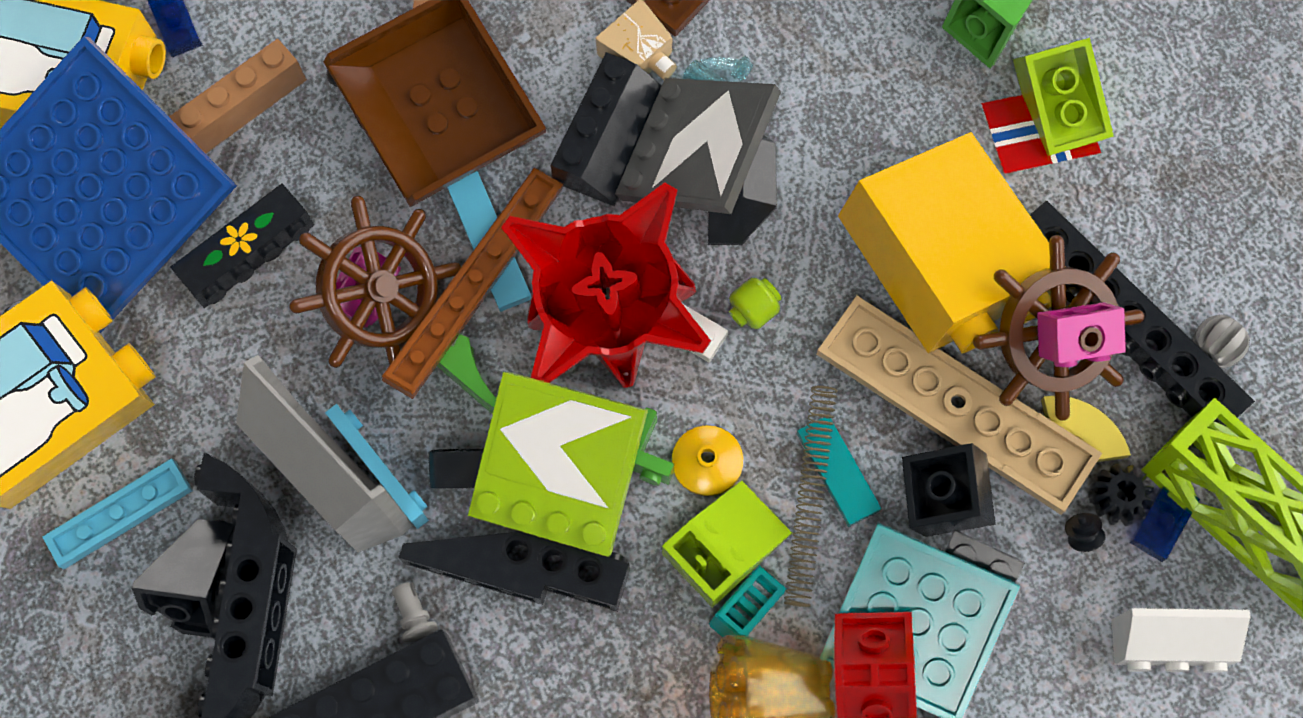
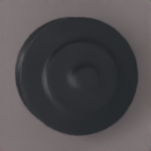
M1080 513L1068 519L1065 524V532L1068 535V543L1072 549L1079 552H1090L1103 545L1106 535L1102 529L1103 524L1099 516L1092 513Z

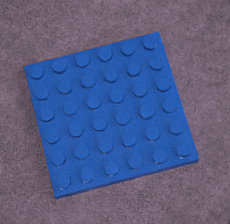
M85 36L81 38L0 129V243L42 286L53 281L71 296L87 287L103 305L112 319L124 309L237 187L91 38Z

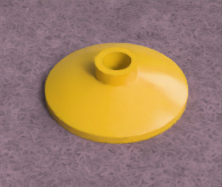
M709 425L695 427L684 433L673 449L672 463H674V474L679 483L694 494L702 496L721 494L730 489L741 475L743 468L742 449L735 437L720 427ZM704 452H711L715 459L710 463H706L701 459V455Z

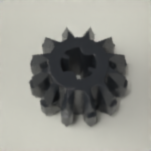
M1113 464L1109 471L1102 469L1097 473L1099 481H1093L1090 484V489L1096 494L1089 499V503L1094 505L1100 504L1101 508L1096 514L1099 517L1106 513L1109 514V525H1115L1121 520L1124 526H1130L1134 523V519L1143 520L1147 516L1145 509L1153 507L1154 501L1147 497V495L1154 491V487L1143 485L1142 482L1147 478V473H1141L1136 477L1134 475V465H1128L1122 470L1119 464ZM1120 490L1126 494L1123 500L1117 496Z

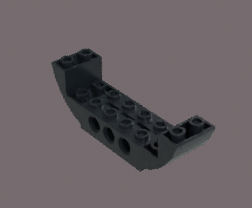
M203 453L202 463L197 465L194 474L197 490L217 506L234 507L232 525L235 526L233 541L228 542L225 551V560L229 564L226 578H223L219 585L218 595L222 603L220 615L214 618L212 624V638L215 639L213 654L208 655L205 663V676L208 678L206 693H203L199 699L198 716L201 718H252L265 696H273L297 548L288 542L285 527L276 510L265 496L227 463L207 453Z

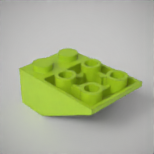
M740 481L687 522L662 545V555L713 608L778 548L792 532L743 481Z

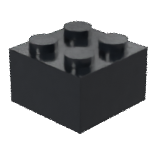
M973 443L902 457L910 529L928 537L951 533L954 530L963 531L996 525L987 453Z

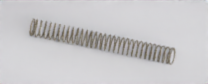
M827 386L811 387V392L814 394L810 396V398L813 401H811L809 405L813 408H810L808 410L809 413H811V415L807 416L810 422L806 423L807 426L810 427L806 430V432L810 435L805 436V439L809 442L804 443V446L808 449L803 450V452L807 456L802 457V459L806 462L801 464V466L805 469L800 471L801 474L805 476L799 478L802 482H804L799 484V487L804 490L798 491V494L803 497L797 498V501L803 504L796 505V508L802 511L795 512V514L801 518L794 519L796 523L801 525H795L793 527L795 530L800 532H794L792 535L799 539H794L791 541L793 544L798 545L791 547V550L798 553L790 554V557L797 560L789 561V564L796 567L788 568V571L795 574L787 576V578L798 582L786 583V585L797 589H786L785 592L795 596H785L784 599L791 602H783L787 605L799 607H811V604L802 603L787 598L811 599L812 597L799 595L788 591L812 592V590L790 585V583L813 585V583L791 578L790 576H802L813 578L814 576L798 573L790 569H815L795 565L791 562H816L796 558L791 555L817 556L816 554L805 553L794 550L792 548L818 549L817 547L806 546L795 543L793 541L819 542L818 540L802 538L794 534L820 535L819 533L807 532L797 529L795 527L821 528L820 526L800 523L796 520L822 521L821 519L804 517L798 515L797 513L822 514V512L809 511L799 508L798 506L823 507V505L809 504L799 500H824L823 498L810 497L803 495L799 492L825 493L824 491L806 489L801 487L800 485H815L822 487L826 486L825 484L810 483L802 480V478H816L822 480L827 479L826 477L811 476L803 473V471H816L827 473L826 470L811 469L803 466L804 464L828 466L827 463L811 462L804 459L805 457L829 459V457L827 456L811 455L805 452L807 450L830 452V450L828 449L811 448L806 445L808 443L831 445L828 442L811 441L807 439V437L816 436L826 439L832 438L828 435L812 434L808 432V430L812 429L825 432L833 431L832 429L828 428H815L808 425L809 423L833 425L832 422L815 421L809 418L810 416L834 418L833 415L815 414L810 411L812 409H819L830 412L835 411V409L833 408L815 407L811 405V403L819 402L828 405L836 404L833 401L815 400L812 398V396L816 395L827 398H837V396L833 394H824L838 392L837 389ZM826 388V389H833V390H835V391H834V392H827V391H820V390H816V389Z

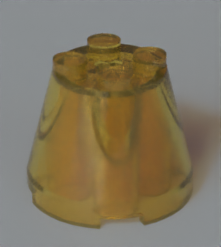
M726 635L719 641L716 650L721 656L716 672H710L709 681L711 718H835V704L830 699L829 683L832 680L833 670L829 660H821L820 657L814 654L745 635Z

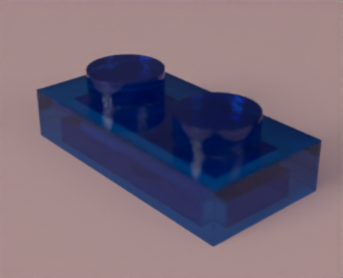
M147 0L172 58L203 46L184 0Z
M1164 486L1158 490L1153 499V507L1147 510V516L1140 522L1129 542L1160 562L1167 560L1193 513L1188 508L1182 509L1168 496L1169 490Z

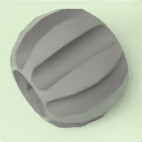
M1219 314L1207 318L1198 326L1194 333L1193 342L1220 368H1226L1235 365L1244 358L1249 350L1250 337L1245 328L1235 319Z

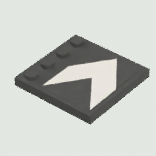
M665 78L615 195L622 201L637 203L666 182L678 190L674 207L731 214L781 91L775 84Z

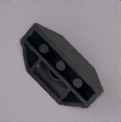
M763 135L732 213L708 211V245H743L749 236L777 208L776 143Z

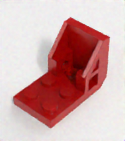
M912 612L835 613L834 672L837 718H917Z

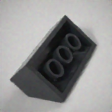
M606 52L550 164L552 178L563 183V187L615 207L619 199L615 193L661 89V85L638 64Z

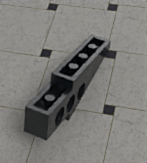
M521 531L403 543L398 556L405 565L543 605L548 591L618 612L630 572L629 563L624 562L625 557L618 553L612 552L607 557ZM523 545L528 548V554L523 560L513 561L509 558L510 551L515 546ZM557 555L562 557L564 562L558 571L551 572L544 568V563L550 556ZM585 566L596 567L599 570V575L594 581L584 582L579 578V573Z

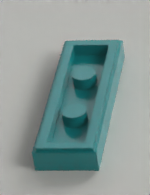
M823 417V418L817 420V421H828V422H832V423H833V421H832L831 418H824V417ZM834 423L833 425L809 424L815 428L833 430L832 432L816 429L808 430L809 433L828 435L832 438L807 437L811 441L828 442L831 445L808 443L806 445L811 448L828 449L830 452L807 450L806 452L811 455L829 457V459L810 457L812 462L828 464V466L813 465L816 469L827 471V473L818 472L820 477L827 478L822 481L826 485L847 526L850 527L880 512L881 506ZM808 426L797 430L796 433L805 449L808 448L804 446V443L809 442L805 439V436L810 435L806 432L810 428Z

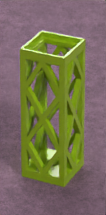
M1213 398L1176 432L1141 471L1147 473V477L1303 618V476L1216 398ZM1216 418H1218V419H1219L1221 422H1223L1226 426H1224V425H1222V424H1219V423L1215 422L1214 420H1215ZM1193 444L1199 449L1206 459L1195 456L1188 449L1190 445ZM1226 445L1252 452L1261 475L1236 464ZM1164 469H1165V471H1166V473L1168 474V476H1169L1170 479H1168V478L1162 473V471H1163ZM1280 474L1301 493L1286 487ZM1192 483L1215 493L1224 510L1199 503ZM1245 498L1259 503L1282 526L1267 521ZM1229 533L1239 537L1242 543L1244 544L1245 548L1238 541H1236ZM1266 551L1292 563L1300 578L1275 572Z

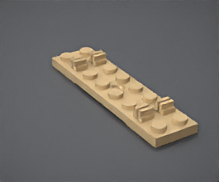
M859 296L854 298L817 351L816 355L955 446L969 443L976 445L987 453L988 467L1060 515L1066 511L1102 455L1100 451L1018 399H1015L1010 406L1002 405L999 401V396L1004 390L940 349L927 353L912 330ZM955 396L961 397L964 400V406L961 408L954 407L951 403V398Z

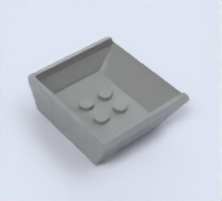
M259 355L244 362L236 424L330 526L357 552L404 535L413 524L383 486L379 485L377 487L303 409Z

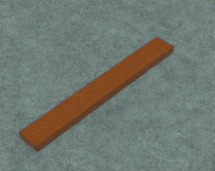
M535 167L382 375L384 383L414 399L518 253L517 248L501 229L509 216L540 222L562 191L563 183Z

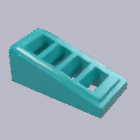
M759 565L709 622V626L731 646L738 648L785 593L787 588ZM755 581L772 595L769 599L752 585ZM747 593L752 599H754L758 604H760L762 608L759 610L743 595ZM735 604L739 606L752 619L750 621L746 619L733 606Z

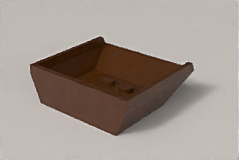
M428 0L328 53L323 61L409 207L418 204L546 133L544 123L468 0Z

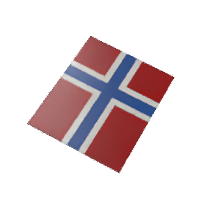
M1023 95L981 103L1004 174L1101 153L1098 142H1094L1048 156Z

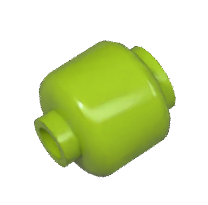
M749 278L730 294L729 300L733 308L728 312L741 328L747 324L752 329H760L780 312L779 301L782 298L776 288L766 278L762 280Z

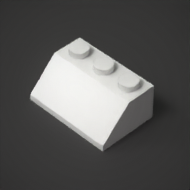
M1132 608L1111 619L1114 664L1127 665V670L1132 672L1151 671V665H1165L1166 672L1189 671V666H1203L1204 672L1208 673L1227 672V666L1241 662L1250 621V610Z

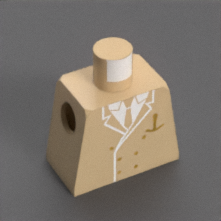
M638 0L595 38L597 55L602 59L606 52L638 64L648 74L654 71L663 80L669 78L676 70L677 65L668 58L672 52V37L643 0Z

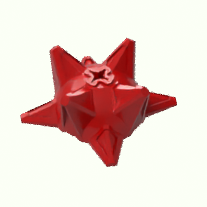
M665 182L620 215L605 214L584 220H576L565 227L514 216L508 217L501 229L533 270L532 293L527 315L528 328L542 331L530 378L550 383L589 355H596L623 388L632 387L635 383L646 343L702 354L705 352L711 340L681 303L697 292L695 283L674 259L665 244L678 192L676 188ZM606 288H610V299H606Z

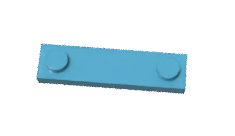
M337 404L326 411L325 414L413 525L419 529L429 521L422 512L428 506L415 490L408 494L359 433L358 430L363 425L349 409L343 413Z
M171 458L42 537L58 567L66 569L193 490L177 462Z

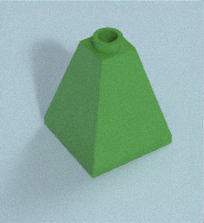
M955 0L942 28L988 68H991L995 65L1033 0Z

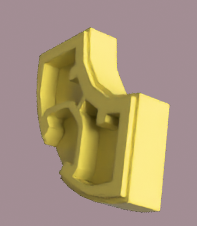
M1044 396L1041 399L1045 417L1102 453L1097 462L1128 458L1131 455L1120 430L1099 409L1070 397V417L1065 421H1061L1055 415V396Z

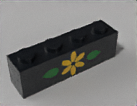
M282 183L170 266V268L201 306L206 308L208 305L222 300L226 292L236 284L243 283L251 278L254 271L265 262L276 259L281 254L282 249L293 241H298L301 234L308 233L310 228L314 226V223L307 211Z

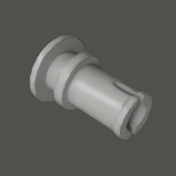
M413 582L400 584L392 590V595L402 616L400 621L401 627L407 630L401 637L404 643L416 642L437 631L438 626L436 622H428L430 615L428 611L423 610Z

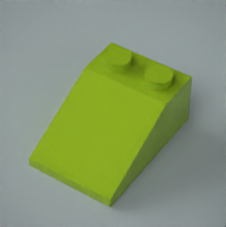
M1090 38L1013 59L1021 93L1048 156L1114 137Z

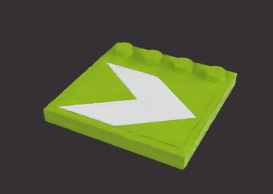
M503 372L468 516L609 557L612 554L648 410L515 373Z

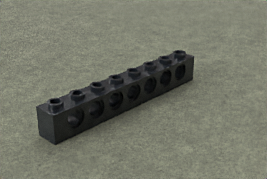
M1047 200L1030 214L1048 242L1054 235H1059L1064 239L1066 267L1075 266L1080 270L1091 274L1094 273L1105 256ZM1117 267L1105 281V284L1113 293L1118 307L1124 308V311L1138 309L1144 313V320L1141 323L1125 326V352L1122 354L1130 356L1140 366L1141 373L1148 380L1156 382L1166 392L1168 400L1175 406L1183 408L1191 417L1209 403L1200 397L1199 390H1202L1209 395L1211 400L1216 398L1238 418L1255 401ZM1066 284V299L1068 302L1071 303L1081 290V287L1076 284ZM1146 340L1155 342L1159 351L1149 348ZM1172 365L1179 366L1184 371L1185 376L1177 375L1173 371ZM1218 418L1214 420L1215 422L1226 426Z

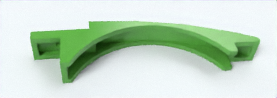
M459 334L454 346L448 349L437 366L493 414L497 398L490 392L478 372L470 339ZM645 408L648 410L633 471L639 473V478L649 484L659 486L660 482L669 485L674 474V463L644 452L657 423V411Z

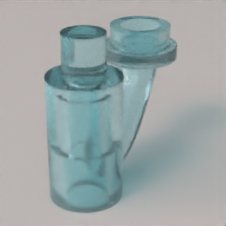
M743 56L740 60L724 57H710L701 61L694 60L685 70L683 79L725 81L713 71L729 70L732 71L731 77L743 81L751 72L753 64L749 62L750 59L747 56Z

